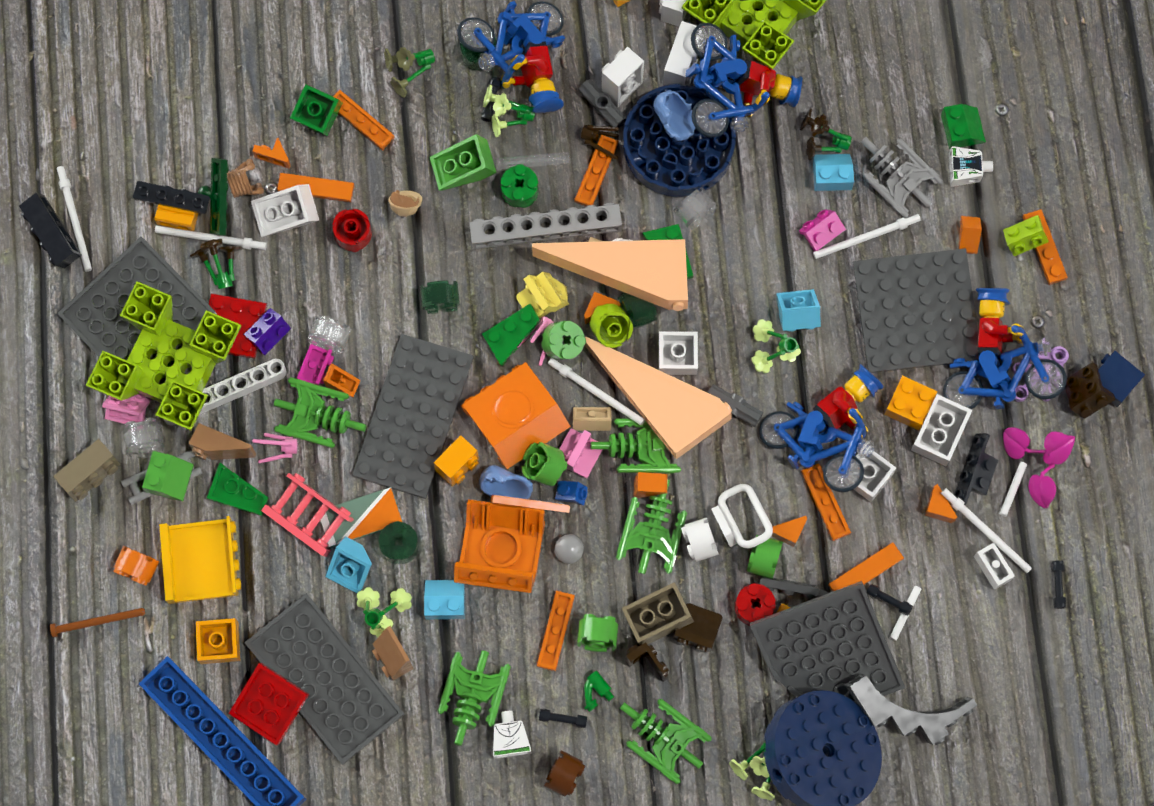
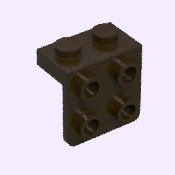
M1094 362L1067 378L1065 388L1070 409L1084 419L1115 400L1114 394L1102 386L1098 367Z
M687 603L686 606L694 622L681 629L677 628L674 640H677L676 642L683 646H694L697 651L703 653L711 652L723 617L716 612Z
M645 642L639 647L635 645L627 650L625 662L629 667L646 657L663 682L667 680L669 670L663 661H658L656 656L658 654L652 645L648 646Z

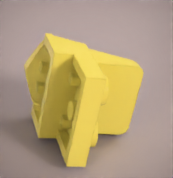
M541 272L537 276L528 275L523 280L526 283V288L516 296L522 308L531 304L539 318L550 312H556L569 304L566 286L547 272Z

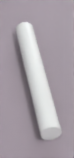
M1024 462L1019 463L999 513L1001 516L1007 517L1027 464Z
M914 586L907 600L913 606L920 594V587ZM900 614L889 637L890 639L897 641L908 618L907 615Z

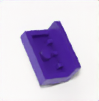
M270 308L244 335L253 342L263 355H266L291 328L281 315Z

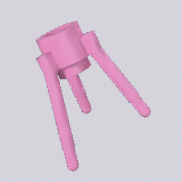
M545 316L541 317V321L529 334L530 336L536 330V333L530 340L531 343L537 339L539 334L542 335L544 329L549 324L553 323L551 319ZM528 336L527 338H525V339L521 342V344L524 343V342L529 338V336ZM544 350L540 357L539 366H542L546 355Z
M264 433L265 437L282 441L252 440L253 443L281 445V452H285V454L258 460V463L292 458V454H297V439H293V437Z

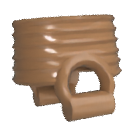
M247 159L237 168L227 173V181L234 198L246 194L255 195L264 192L261 183L250 185L246 175L247 171L255 168L252 159Z

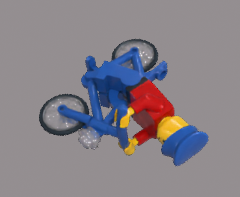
M515 1L510 2L505 11L501 12L497 17L500 27L496 47L493 45L495 41L494 30L486 21L470 17L460 22L457 36L461 44L471 51L484 52L478 61L480 68L488 72L498 65L505 72L501 76L502 88H509L511 84L514 86L526 85L531 88L532 95L529 97V102L534 107V113L554 112L564 106L563 101L559 98V93L556 92L554 83L550 80L553 71L547 46L552 45L553 48H557L563 44L562 42L565 37L564 35L554 38L546 37L557 34L563 27V16L556 6L540 1L533 3L528 8L527 13H515L514 9L517 4ZM510 43V51L502 54L503 44L507 46ZM512 59V60H511L512 63H511L510 65H508V64L505 62V61H507V60ZM520 68L523 76H513L511 78L515 70Z
M703 23L695 27L691 34V45L695 53L701 57L700 64L694 63L686 70L685 76L690 78L697 74L694 77V85L699 89H705L706 93H710L723 104L721 105L712 99H704L694 106L692 121L695 128L701 134L707 137L722 135L727 130L729 118H733L730 127L734 131H745L749 127V122H747L745 116L751 117L758 109L765 106L770 99L769 96L779 99L780 105L788 104L790 107H795L798 104L802 88V76L796 78L794 76L788 77L776 74L775 70L754 61L737 59L736 51H739L741 43L740 40H736V35L730 37V51H728L727 38L718 26L711 23ZM721 59L720 63H716L709 68L710 61ZM720 85L728 93L734 95L735 104L717 90ZM741 92H744L743 102ZM754 95H759V96L756 98L755 103L752 104L753 96H754Z
M977 288V300L980 302L979 315L983 317L980 318L979 360L965 362L964 358L953 360L954 363L950 364L951 369L962 367L970 369L968 372L960 371L954 373L946 380L943 387V397L969 409L975 408L980 403L982 397L996 398V402H994L995 408L1004 409L1001 398L1005 402H1012L1016 398L1015 389L1030 360H1032L1033 364L1029 367L1025 376L1028 391L1036 398L1043 400L1058 396L1066 386L1067 376L1065 370L1054 360H1040L1038 357L1039 355L1048 356V352H1051L1050 340L1046 341L1044 337L1042 340L1032 343L1022 325L1013 324L1011 327L1003 325L1000 318L1004 316V306L1010 304L1007 300L1009 289ZM1017 340L1018 343L1023 344L1022 347L1002 353V342ZM1025 354L1011 380L1007 371L1012 364V358ZM998 359L1003 360V364L1001 366ZM977 374L987 378L994 389L983 388Z
M860 364L859 370L854 372V376L845 383V389L841 386L836 388L817 403L813 408L814 411L806 414L802 411L804 408L799 403L794 402L791 404L788 402L786 404L787 407L800 417L795 418L788 412L777 411L766 416L759 428L760 439L766 446L773 449L789 447L795 453L794 457L789 455L787 459L796 470L799 468L798 461H800L804 468H810L815 464V461L846 451L845 454H839L831 458L826 463L823 471L826 485L837 492L851 491L863 480L864 467L861 461L855 457L856 451L861 458L871 456L874 451V443L871 440H862V438L866 437L868 428L864 425L863 416L857 409L855 402H863L869 395L874 398L877 390L883 389L884 386L862 364ZM845 423L854 433L851 435L839 430V428ZM801 428L802 431H801L800 436H799V439H798V442H799V444H800V446H799L798 443H797L795 440H796V438H797V436H798L799 429ZM837 437L847 441L826 450L822 446V443L834 441Z

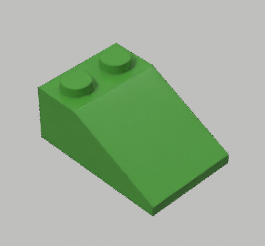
M477 134L430 157L440 191L481 181L497 173L487 139Z

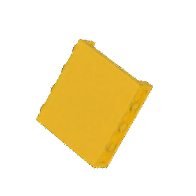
M226 516L227 519L171 526L167 523L159 524L165 601L168 604L239 596L238 590H241V580L237 578V571L240 570L239 560L235 559V552H238L237 540H234L233 533H236V523L232 521L230 516Z

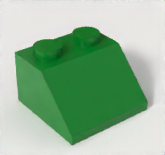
M958 104L943 108L941 118L949 149L951 147H966L986 142L977 107Z

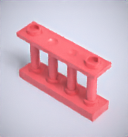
M288 473L287 477L292 480L288 488L275 505L273 504L272 507L265 505L261 511L320 555L327 557L331 552L327 548V543L344 519L349 522L354 520L350 517L351 512L344 507L338 508L305 484V478L298 473H295V475ZM301 486L307 491V494L292 515H288L286 518L281 514V509L296 488ZM313 497H316L323 504L306 528L303 527L301 529L296 525L298 523L297 520ZM331 508L338 516L323 537L316 540L312 537V531L327 510Z

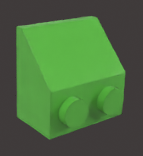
M153 451L142 488L146 493L184 501L194 464L173 455Z

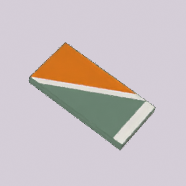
M389 487L335 505L338 508L344 507L350 511V517L354 520L349 522L344 519L329 540L328 546L329 548L338 546L345 536L352 540H357L402 525L403 521L392 488ZM331 508L327 510L320 520L324 534L338 516Z

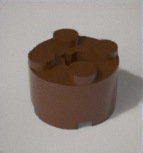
M561 750L559 755L562 757L555 760L546 778L549 783L545 782L544 787L566 797V795H572L577 785L574 781L576 777L582 775L585 765L582 764V760Z

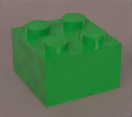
M305 84L290 119L328 136L343 103L339 99Z

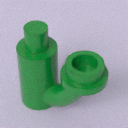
M597 670L587 678L584 686L586 702L584 709L591 712L598 706L597 700H592V688L596 690L601 698L604 696L608 702L615 696L610 692L612 688Z

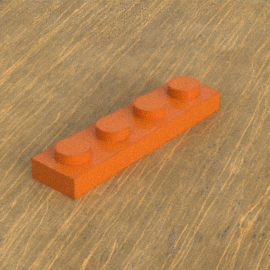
M1042 209L1024 214L1023 220L1038 215L1048 238V243L1035 248L1048 285L1066 280L1068 278Z

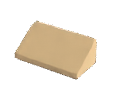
M573 407V429L576 431H610L611 407Z

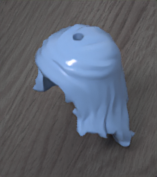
M668 90L656 97L654 100V110L670 138H674L676 141L687 140L694 134L696 129L691 117L693 111L691 109L692 104H687L677 92Z
M491 465L484 469L479 480L481 490L490 497L493 494L528 499L533 491V483L530 480L496 465Z

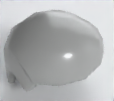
M565 534L556 541L554 552L557 559L561 562L573 564L582 557L584 544L578 536Z

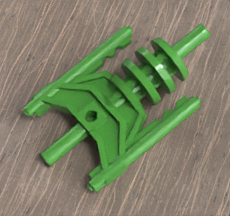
M290 377L288 379V382L291 384L290 386L298 390L299 398L297 404L280 399H275L274 406L294 411L293 419L287 426L279 424V426L274 427L275 432L333 448L335 447L334 442H332L333 439H324L323 436L317 437L316 434L309 433L308 431L317 430L321 423L323 429L328 430L330 427V431L334 433L339 428L340 434H344L348 427L363 432L366 430V424L350 420L351 413L346 410L343 414L342 408L338 407L335 410L332 405L326 409L325 401L319 396L328 397L330 395L333 399L337 397L338 400L344 401V399L347 400L349 398V395L344 392Z
M615 419L614 423L618 427L635 426L644 428L637 431L635 439H633L632 433H627L626 439L624 438V433H618L617 439L613 433L609 436V442L590 443L591 449H609V456L613 458L615 453H618V458L623 459L625 452L627 458H632L633 452H635L638 460L645 463L638 464L637 466L634 464L630 466L620 464L617 468L618 473L645 472L671 474L680 473L681 471L677 464H670L664 452V449H667V447L646 421L639 425L632 419Z
M667 479V491H668V487H669V483H670V480H668V479ZM667 493L658 495V497H649L653 501V505L646 504V508L651 509V514L644 513V517L649 518V522H639L634 529V515H637L636 508L639 507L640 502H637V497L631 499L616 558L617 560L622 559V557L625 558L626 552L629 549H642L643 554L638 573H646L651 552L659 554L665 560L664 569H666V573L670 574L672 572L682 534L681 528L684 527L687 512L683 510L681 513H678V522L675 523L676 529L673 530L672 538H670L669 529L661 526L662 522L668 523L669 521L668 518L663 517L664 513L671 514V510L666 509L667 505H672V501L665 499Z
M481 651L476 671L467 670L461 665L463 657H461L460 652H456L452 659L437 712L438 714H443L444 711L447 712V703L450 702L449 696L452 695L455 686L457 696L463 699L457 701L456 706L459 708L454 709L453 713L457 717L452 718V723L459 727L454 742L458 746H462L466 729L473 730L476 727L474 722L480 718L477 713H481L482 707L478 704L486 703L491 697L492 707L489 708L490 714L487 715L486 722H488L489 727L494 726L504 688L507 684L511 668L509 664H506L504 667L501 666L500 673L487 675L483 673L489 655L487 651Z
M658 699V708L662 711L666 710V714H671L672 718L680 725L669 723L668 726L662 728L663 720L661 718L654 722L655 713L648 717L646 714L649 710L644 709L639 714L624 702L620 709L635 720L631 728L635 730L638 726L640 728L638 731L639 736H642L645 732L648 733L645 737L646 741H649L652 737L655 738L652 749L656 757L649 751L645 752L642 746L639 747L638 743L634 740L626 742L628 748L676 784L681 782L680 775L674 771L675 761L680 755L698 769L703 765L701 760L685 749L689 742L697 738L704 743L712 740V737L703 729L695 725L663 699Z

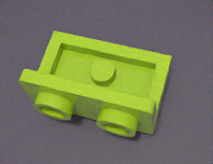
M1038 215L1003 229L1007 246L1013 256L1049 242Z

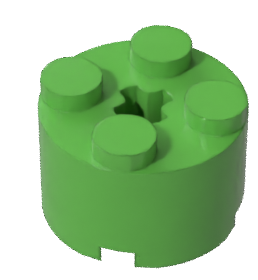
M571 321L553 322L542 333V348L549 357L554 359L574 358L579 355L586 343L582 329Z
M542 442L530 445L523 457V460H525V466H522L523 475L527 479L544 485L554 486L562 472L567 469V461H565L562 450Z
M769 538L767 541L753 547L747 572L773 579L783 541Z
M585 614L584 618L579 621L577 646L580 647L582 644L585 646V650L594 652H607V648H612V651L615 650L618 635L616 618L612 616L598 618L593 614Z

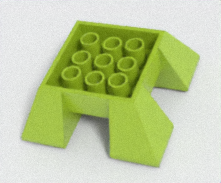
M687 0L683 4L682 9L702 23H711L718 26L729 38L732 35H736V40H740L743 47L742 50L773 70L794 43V40L786 34L798 20L816 15L827 0Z
M136 282L120 317L141 330V333L127 360L102 351L86 386L120 401L137 394H142L161 403L156 416L192 430L208 397L207 394L202 393L215 365L226 360L241 325L206 310L196 331L173 322L171 295ZM183 343L182 348L176 350V346ZM157 353V357L150 360L151 355ZM170 361H175L171 367H167ZM187 368H192L189 374H184ZM162 378H166L163 384H159Z

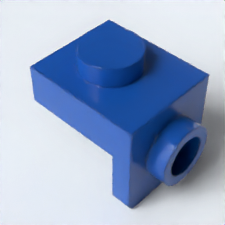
M558 481L555 500L584 505L588 495V488L579 482Z

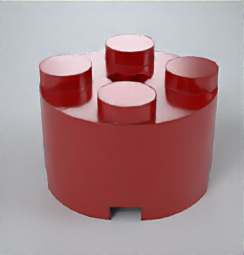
M345 209L335 216L333 220V233L337 244L347 251L358 252L368 245L372 237V229L369 219L364 212L359 209Z
M756 583L747 585L739 592L735 602L737 617L742 623L750 626L751 622L773 615L776 599L771 590L764 585ZM752 603H759L755 609L751 607Z

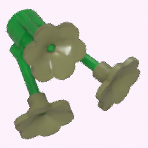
M401 47L394 56H391L388 48L384 52L385 64L389 72H392L393 63L396 62L404 71L410 69L415 59L419 66H423L416 73L402 81L397 80L395 77L391 78L392 81L390 83L394 87L395 92L403 98L406 97L407 91L405 87L409 85V82L425 70L430 69V64L435 62V56L431 49L411 54L405 47Z

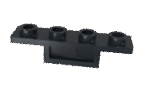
M137 181L133 193V199L201 214H206L210 201L208 195Z
M987 433L975 434L969 454L966 457V463L960 474L957 489L953 494L956 498L959 497L965 502L964 505L967 504L971 490L980 495H987L998 463L996 458L985 453L990 437Z

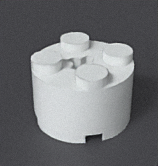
M707 517L685 524V527L681 528L686 543L690 542L687 548L692 561L696 560L698 562L719 555Z

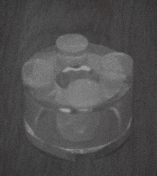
M701 187L700 190L697 189L681 202L683 205L680 208L676 206L673 211L687 228L694 230L701 224L700 222L703 217L708 219L715 213L717 204L705 189Z
M319 315V317H315L307 340L314 343L315 346L333 350L332 353L341 355L352 329L345 323L341 326L337 323L338 320Z
M147 418L141 422L130 421L125 423L123 436L128 456L132 457L131 454H136L137 458L151 457L153 451L158 452L160 449L162 451L165 449L162 426L156 422L155 418Z

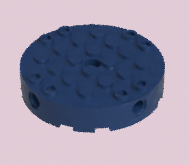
M665 85L645 94L629 112L623 132L625 160L629 169L640 183L654 192L672 197L696 195L713 187L729 169L735 149L736 132L732 118H729L727 130L718 137L704 136L695 129L694 134L687 140H683V142L670 138L654 110V100L660 93L668 90L677 92L687 104H692V110L699 101L704 99H712L721 105L723 104L711 94L706 93V90L699 89L693 85ZM712 103L700 105L696 111L697 124L707 133L721 131L725 120L706 124L704 118L712 112L715 113L722 110Z
M832 691L808 692L782 705L775 712L771 723L767 726L764 741H766V752H764L765 764L773 784L786 800L789 799L797 806H856L866 799L874 789L882 765L880 740L875 727L872 726L861 707L848 697Z

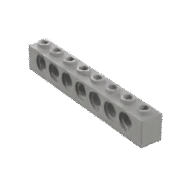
M606 203L604 206L598 207L588 205L582 209L571 207L565 211L550 210L548 213L532 212L524 216L514 214L507 218L497 216L491 220L475 219L473 222H469L473 249L622 231L619 204ZM603 215L606 217V220L599 221L597 217ZM580 218H586L588 221L586 223H580L578 220ZM567 220L569 224L563 226L559 222ZM548 222L550 226L543 228L541 224ZM526 224L532 226L529 230H524L522 227ZM505 227L513 228L511 232H505L503 229ZM487 229L494 230V233L488 235L485 233V231Z

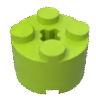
M605 304L595 308L590 319V327L599 342L606 347L615 348L623 345L624 341H628L633 332V324L623 308L616 304Z

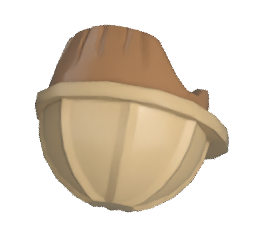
M396 190L392 192L388 202L394 213L400 217H407L416 213L422 203V196L414 191Z

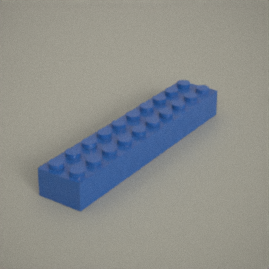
M167 656L139 683L149 696L255 806H301L307 800L171 658Z

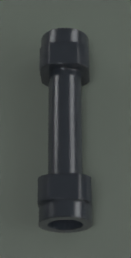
M491 77L489 85H492V94L495 95L497 90L501 88L502 81L498 77ZM490 101L482 109L481 120L491 122L494 114L492 110L494 102Z
M1052 561L1051 571L1054 572L1056 596L1053 599V605L1055 609L1066 608V597L1063 596L1062 572L1065 571L1063 561Z
M870 584L866 591L871 598L875 599L877 597L898 608L899 612L903 615L908 616L913 608V605L905 600L901 602L880 591V587Z
M540 709L539 721L549 723L550 720L574 724L578 728H586L587 716L578 715L575 717L551 713L547 709Z

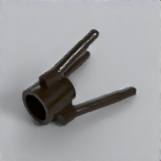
M584 125L581 132V139L585 140L584 144L596 148L615 160L618 159V156L595 144L593 141H597L599 135L618 138V134L604 131H618L619 128Z

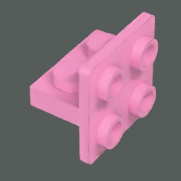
M141 394L123 401L109 396L102 405V407L106 408L105 419L142 428L144 426L146 407L151 403V399Z
M571 428L559 449L562 450L565 461H567V469L584 478H588L603 449L590 448L591 442L598 441L592 439L591 433L584 430L583 433H580Z

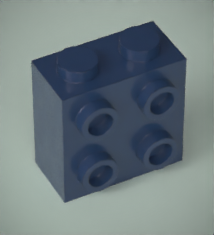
M1114 351L1111 355L1107 353L1100 361L1103 365L1098 371L1102 386L1115 396V400L1111 403L1118 408L1145 374L1118 352Z

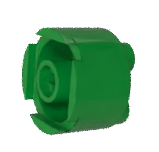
M522 164L506 170L501 178V192L504 201L509 206L515 208H526L536 201L539 187L535 172Z

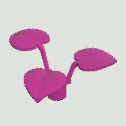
M1015 427L1005 429L1003 433L1004 448L1011 458L1020 459L1025 455V452L1044 454L1043 460L1049 466L1040 473V476L1032 475L1028 487L1033 500L1039 506L1048 508L1056 495V485L1051 477L1044 475L1050 469L1055 468V464H1062L1067 460L1073 449L1075 437L1057 431L1050 432L1044 440L1046 450H1034L1027 448L1030 444V438L1026 432Z

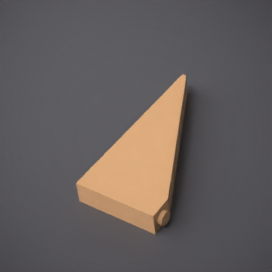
M685 239L532 243L533 257L665 309L675 311L688 309Z
M585 337L586 343L584 346L642 418L645 419L646 423L675 459L681 457L732 419L731 407L727 402L723 403L720 398Z

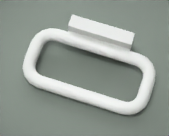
M739 484L724 491L718 498V506L711 509L730 547L738 543L740 547L752 548L767 541L773 533L772 524L750 485ZM742 491L747 493L765 528V532L762 535L749 541L744 540L725 503L729 497Z

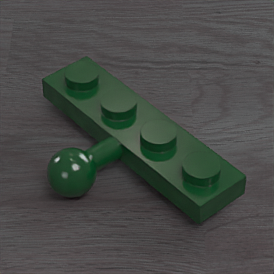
M211 158V187L202 186L198 190L199 194L210 197V233L216 235H226L227 173L229 166L228 160L222 158Z

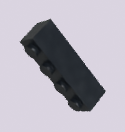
M34 193L19 205L22 210L21 215L32 226L30 228L31 231L40 239L41 247L48 252L49 260L54 266L66 268L82 256L45 195Z

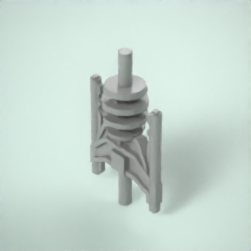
M865 137L861 143L874 155L869 160L870 163L875 160L878 164L874 168L877 170L881 166L884 170L880 174L884 175L888 172L891 176L886 181L887 188L883 184H879V180L874 179V175L871 172H864L862 177L904 218L909 217V210L904 204L907 195L910 193L928 207L932 202L917 186L927 180H931L935 185H941L943 180L901 138L896 140L897 147L902 149L903 153L907 154L913 163L905 162L899 167L896 162L900 158L897 156L893 160L890 157L894 151L891 150L887 154L885 152L886 145L879 150Z

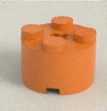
M123 546L114 565L115 569L113 572L128 578L132 576L131 580L147 586L160 561Z

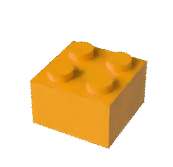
M902 375L884 415L919 431L938 391Z
M460 435L434 462L435 470L452 487L455 484L459 485L465 479V474L469 470H474L479 464L478 450Z
M235 618L196 621L197 661L200 664L240 661L239 623Z

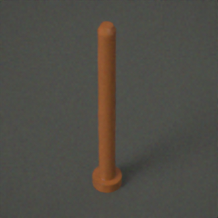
M138 608L56 626V623L50 624V630L54 638L58 637V633L145 615L146 612L144 608Z

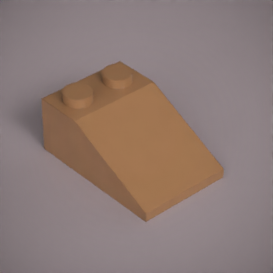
M198 423L189 441L192 452L196 453L195 456L202 460H206V458L210 460L255 458L256 456L252 445Z
M388 626L373 643L375 649L372 652L377 661L381 659L385 665L382 667V670L386 677L391 676L394 681L414 668L391 626Z

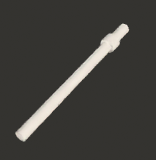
M64 166L57 167L60 190H63L77 245L82 254L81 259L84 270L89 272L92 270L72 198L71 183L67 179Z
M916 214L908 218L897 219L892 224L815 251L813 255L815 259L894 230H903L908 225L921 221L920 216Z
M157 225L155 227V233L204 241L222 238L223 244L242 246L243 249L251 250V248L266 250L267 243L253 241L252 238L244 237V239Z
M553 358L549 360L548 364L558 370L559 374L563 377L570 378L639 425L645 422L644 418L574 373L572 368L566 364L562 365Z
M947 488L941 492L956 511L959 510L1022 570L1028 573L1032 569L1029 564L964 505L965 502L959 497L956 498Z

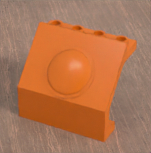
M526 362L515 366L510 373L500 376L495 383L482 388L479 394L467 398L464 404L461 405L463 411L471 417L499 457L498 460L506 469L521 461L526 450L533 443L538 444L542 442L546 444L571 427L558 404Z
M468 499L460 561L456 562L454 566V582L531 593L537 576L545 527V510Z

